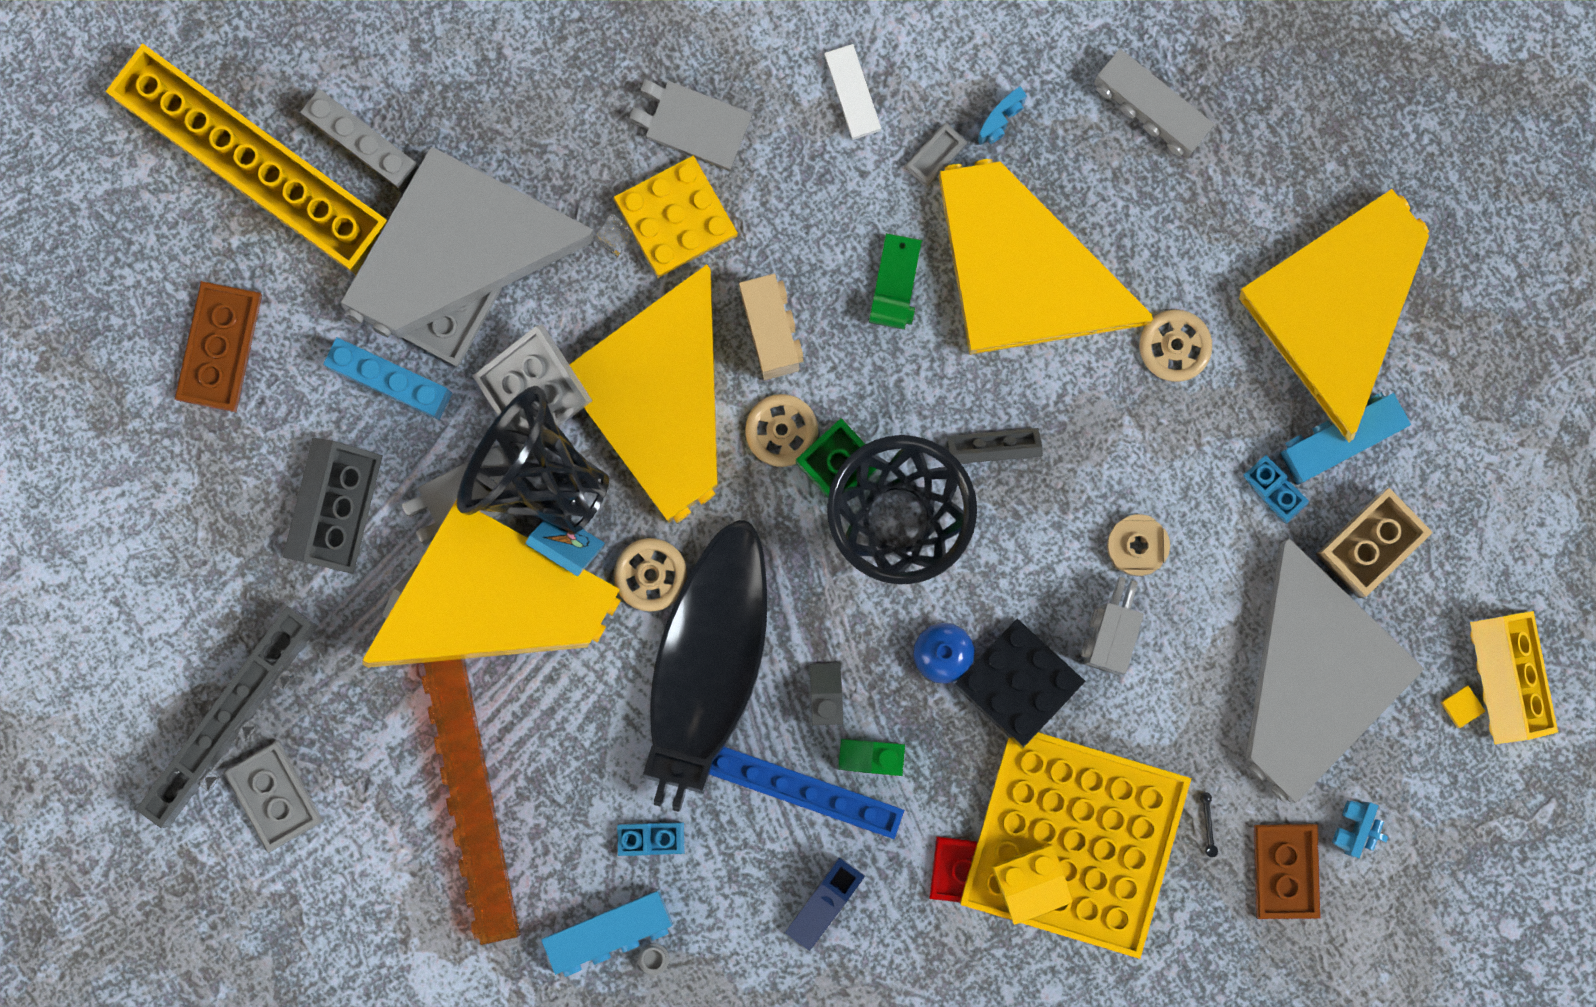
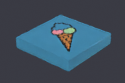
M545 521L529 535L526 541L528 546L576 576L582 573L605 544L584 529L574 535H570Z

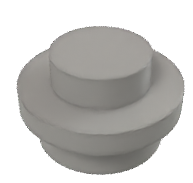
M648 944L639 953V966L647 974L658 975L667 968L669 953L660 944Z

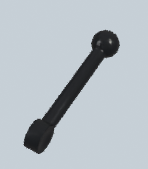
M1204 792L1200 796V801L1204 804L1208 842L1205 853L1209 857H1215L1218 854V848L1214 846L1210 811L1212 795Z

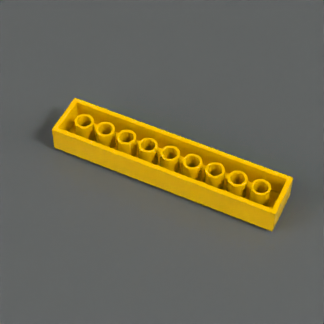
M142 43L105 92L135 116L354 275H357L388 221Z

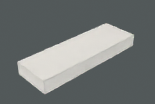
M851 44L824 53L852 140L881 131L854 45Z

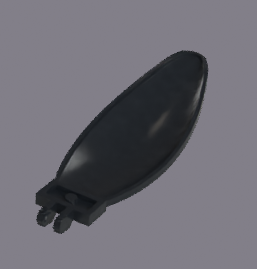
M738 520L727 525L710 541L683 585L662 635L651 689L650 724L653 745L651 746L643 772V778L659 782L654 798L655 806L660 807L664 803L667 784L678 787L672 802V810L677 812L681 810L686 789L704 794L712 762L722 751L737 728L754 691L766 638L767 581L765 559L760 538L753 525L745 520Z

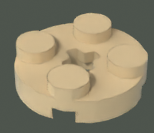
M1135 514L1127 516L1115 524L1108 536L1107 551L1116 569L1130 576H1146L1159 569L1167 559L1170 551V539L1166 530L1157 520L1148 515ZM1135 537H1141V542L1147 544V548L1142 549L1141 554H1136L1135 549L1130 548V543L1135 542Z

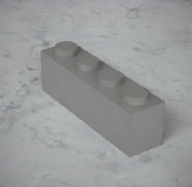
M1121 48L1100 71L1094 81V84L1097 86L1096 90L1108 100L1114 99L1121 105L1120 109L1125 115L1132 119L1136 117L1144 124V129L1150 135L1156 138L1158 136L1168 143V149L1179 157L1183 155L1188 159L1215 125Z
M318 89L300 112L310 124L401 193L410 184L419 168L414 160L321 89Z

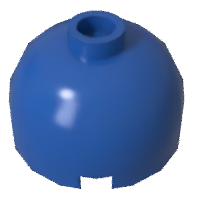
M941 622L929 626L920 633L914 644L913 658L916 668L925 678L934 683L949 684L956 682L974 663L975 649L972 639L964 629L952 623Z

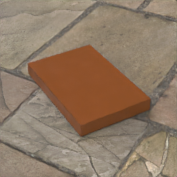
M1318 824L1254 825L1256 919H1321Z

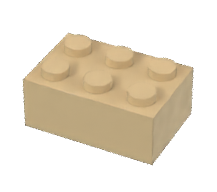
M774 273L740 282V294L764 381L798 372L799 363L804 362V356L799 339L793 341L792 333H796V327L791 310L785 311L784 304L788 302L783 280L777 282Z
M1390 488L1380 491L1316 555L1359 599L1367 597L1433 532Z

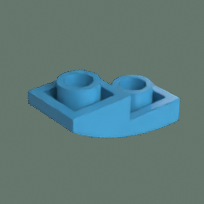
M1021 86L1007 95L988 116L977 140L980 145L987 141L993 144L1005 135L1004 130H1006L1008 124L1005 115L1011 118L1023 110L1022 104L1025 103L1027 95Z
M1267 455L1243 475L1255 492L1285 524L1309 504V500L1287 480V475Z
M684 822L617 825L618 856L685 854Z

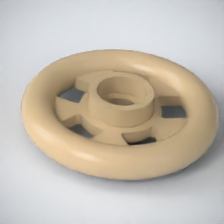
M1178 309L1163 311L1155 315L1151 324H1147L1143 328L1139 342L1140 354L1146 367L1157 377L1172 382L1186 381L1200 374L1207 366L1212 354L1211 334L1205 323L1188 311ZM1169 322L1173 330L1162 336L1158 329ZM1185 324L1195 330L1196 333L1192 338H1189L1185 332L1181 331ZM1173 340L1181 342L1182 348L1180 350L1172 348L1171 342ZM1161 343L1163 356L1154 357L1152 344ZM1192 345L1200 348L1196 360L1188 357ZM1169 359L1173 361L1181 360V369H1169Z
M787 394L771 395L758 402L749 413L745 425L746 441L753 454L764 463L777 467L792 466L796 464V459L817 440V419L812 409L801 399ZM784 406L785 415L772 417L771 408ZM798 413L805 422V425L797 428L794 420L791 418ZM759 421L768 422L767 435H758L757 427ZM778 425H785L788 431L785 435H778L776 433ZM796 436H799L803 443L794 451L788 444ZM770 441L782 446L779 454H774L766 449Z
M657 538L640 539L628 545L618 556L614 566L615 587L620 589L618 592L620 597L631 607L647 612L659 611L676 602L687 580V567L681 553L670 543ZM655 551L667 556L664 564L651 559ZM639 553L644 558V561L634 569L629 562ZM649 569L656 571V578L652 581H648L645 578V572ZM665 571L675 572L673 585L664 584L666 578ZM635 576L640 588L632 592L626 580ZM660 589L661 597L647 599V590Z

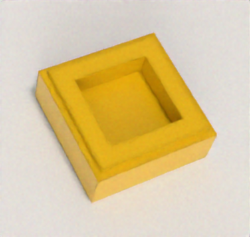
M1469 685L1464 686L1440 702L1457 728L1463 727L1486 712Z

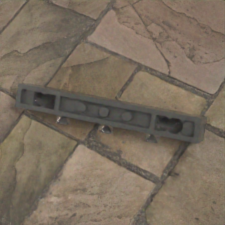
M287 606L136 808L139 813L160 828L170 827L200 786L208 792L215 786L220 777L212 769L237 736L247 741L255 732L257 726L250 721V718L273 687L276 685L281 690H285L292 682L294 675L287 671V668L318 628L317 624L295 608Z

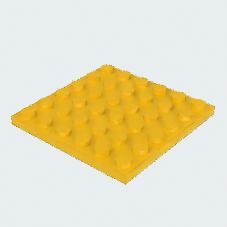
M1039 732L1023 749L1008 737L960 905L1012 920L991 865L1049 843L1053 845L1062 867L1072 903L1021 923L1141 959L1192 778Z

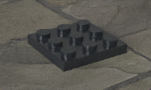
M1017 618L954 684V687L1023 749L1086 681Z

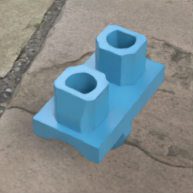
M1347 801L1342 816L1356 821L1353 831L1349 832L1342 828H1337L1332 843L1345 850L1344 854L1360 858L1367 837L1369 838L1365 848L1374 851L1378 840L1387 843L1388 836L1380 833L1384 824L1383 821L1375 819L1371 829L1379 805L1364 801L1363 803Z

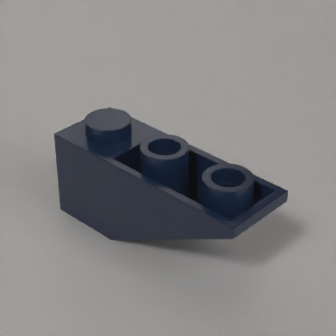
M839 856L785 933L810 951L847 903L865 875Z

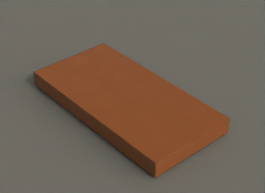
M201 281L174 400L237 413L262 300L261 293Z

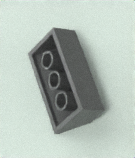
M312 438L283 558L354 574L383 455L333 440Z

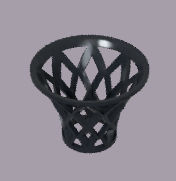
M531 386L518 394L503 409L480 441L462 477L457 494V508L464 515H472L480 510L529 515L548 522L570 535H574L590 522L602 504L608 490L609 476L588 462L573 447L568 438L556 425L547 405L549 402L546 399L545 391L538 386ZM533 402H539V407ZM524 409L530 434L504 429L520 410ZM497 439L512 466L480 468ZM510 442L524 445L518 456ZM545 448L560 456L563 464L549 461ZM531 449L539 464L525 462ZM504 476L499 483L490 478ZM541 476L548 489H537L526 477ZM560 479H566L568 484H562ZM475 481L490 492L485 498L472 500V490ZM512 481L516 489L505 490ZM585 492L597 494L591 507L588 506L583 498ZM550 500H555L556 503L552 504ZM572 515L580 516L582 519L575 524L572 520Z
M894 435L876 439L865 444L851 454L842 464L830 487L827 517L831 535L836 546L853 567L870 578L881 582L899 585L914 584L940 575L961 557L974 533L977 519V501L968 473L958 459L948 450L925 438L910 435ZM901 449L890 462L876 456V454L884 451ZM923 453L935 458L945 467L928 469ZM911 457L917 471L905 475L899 467ZM869 466L882 471L875 483L867 482ZM857 469V485L844 489L849 477ZM890 471L897 476L891 482L886 481ZM924 477V487L917 486L914 480ZM932 480H946L943 495L932 491ZM957 486H959L962 495L963 510L951 502ZM864 490H870L869 496L865 500ZM892 490H904L914 494L923 503L927 513V525L921 538L915 543L904 547L890 546L883 543L875 536L869 524V512L874 501L882 494ZM857 497L859 510L854 514L847 501ZM935 501L943 503L938 512L934 509ZM948 512L956 521L942 529L940 520ZM840 514L850 524L846 534L843 531ZM860 519L862 520L863 526H861L858 523ZM935 531L938 537L929 539V536ZM858 533L867 539L868 546L856 543ZM959 534L953 546L946 553L945 540ZM934 546V556L920 555L923 548ZM893 555L900 559V561L891 565L886 557ZM861 556L873 557L877 566L869 563ZM912 563L925 567L916 571L905 572Z

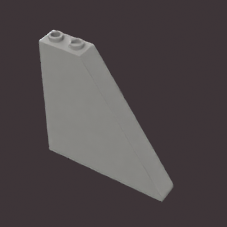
M430 147L343 297L341 304L344 311H346L345 315L357 323H362L363 320L373 325L372 329L384 337H389L391 334L400 338L470 302L472 303L490 294L491 291L499 287L502 288L591 244L594 239L593 229Z
M1290 538L1284 540L1279 545L1245 759L1251 764L1248 769L1258 779L1262 781L1266 778L1273 785L1271 791L1282 802L1288 800L1289 802L1296 803L1418 677L1424 668Z

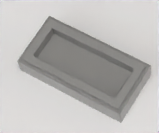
M945 122L905 164L904 168L927 188L940 174V171L944 170V167L963 150L968 142Z

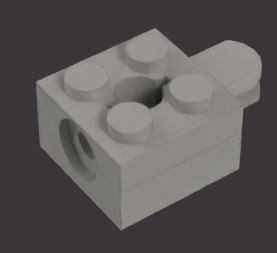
M1120 576L1117 579L1110 603L1103 604L1100 608L1094 609L1089 627L1094 628L1091 638L1085 639L1080 656L1085 657L1083 665L1115 675H1123L1127 672L1144 616L1143 613L1130 609L1137 588L1136 581H1130L1122 607L1119 606L1126 580Z

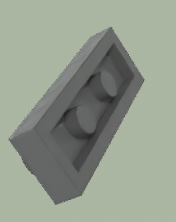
M1039 428L947 436L948 451L961 464L1020 458L1028 459L1043 456Z

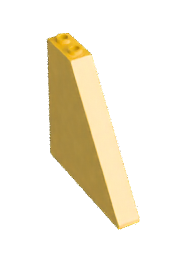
M983 159L974 162L975 166L963 167L962 164H952L944 167L945 171H940L939 184L969 355L1151 324L1153 321L1152 314L1001 161L993 162L992 159Z
M1393 189L1243 287L1239 300L1348 443L1354 440L1429 238V230L1426 224L1420 218L1416 219L1409 211L1410 206L1407 200L1402 195L1398 196Z
M706 264L569 364L592 399V402L584 407V409L668 523L672 520H675L676 523L682 521L691 514L689 510L691 506L698 501L701 505L708 502L716 495L714 490L718 487L711 269Z
M456 499L364 656L362 665L370 668L588 648L592 640L598 643L606 626L601 623L606 614L613 616L621 600L616 598L620 589L585 569L579 576L574 575L526 544L527 537L480 511L472 515H464L458 510Z

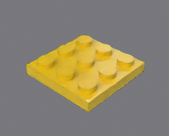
M694 155L614 196V202L657 278L738 235Z

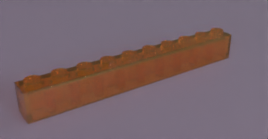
M465 659L424 662L426 675L422 676V684L425 694H430L432 706H428V714L431 724H436L438 736L434 737V744L437 755L442 754L444 767H440V774L443 785H448L450 797L446 798L449 815L455 817L457 828H453L452 833L455 846L461 847L463 858L458 860L462 878L467 877L469 889L465 890L466 904L468 908H473L475 920L471 921L474 939H479L480 945L517 938L521 934Z

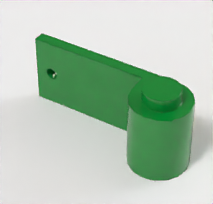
M886 233L869 323L905 330L906 324L912 325L915 307L910 306V300L922 240Z

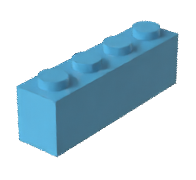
M336 337L323 363L329 370L439 421L452 396V392L448 388Z
M1380 392L1369 398L1368 406L1364 410L1354 440L1349 443L1335 424L1331 425L1329 420L1312 428L1314 435L1304 439L1301 434L1286 442L1287 449L1280 452L1297 485L1409 427L1411 423L1394 392L1386 397Z
M656 890L546 936L541 941L555 975L563 972L564 976L567 977L581 971L580 964L592 960L593 964L596 965L610 959L609 952L621 948L624 953L640 946L638 940L650 936L653 941L669 934L667 928L671 927L673 922L660 890Z

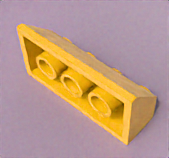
M1534 611L1470 622V637L1475 645L1477 655L1476 666L1478 673L1481 675L1484 690L1483 701L1487 706L1490 719L1489 731L1493 736L1494 744L1525 741L1558 733Z

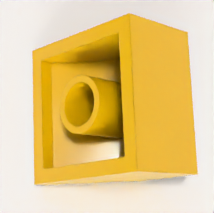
M1048 843L991 865L1013 925L1072 903L1065 875L1052 844Z

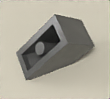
M841 663L810 664L812 726L843 725Z

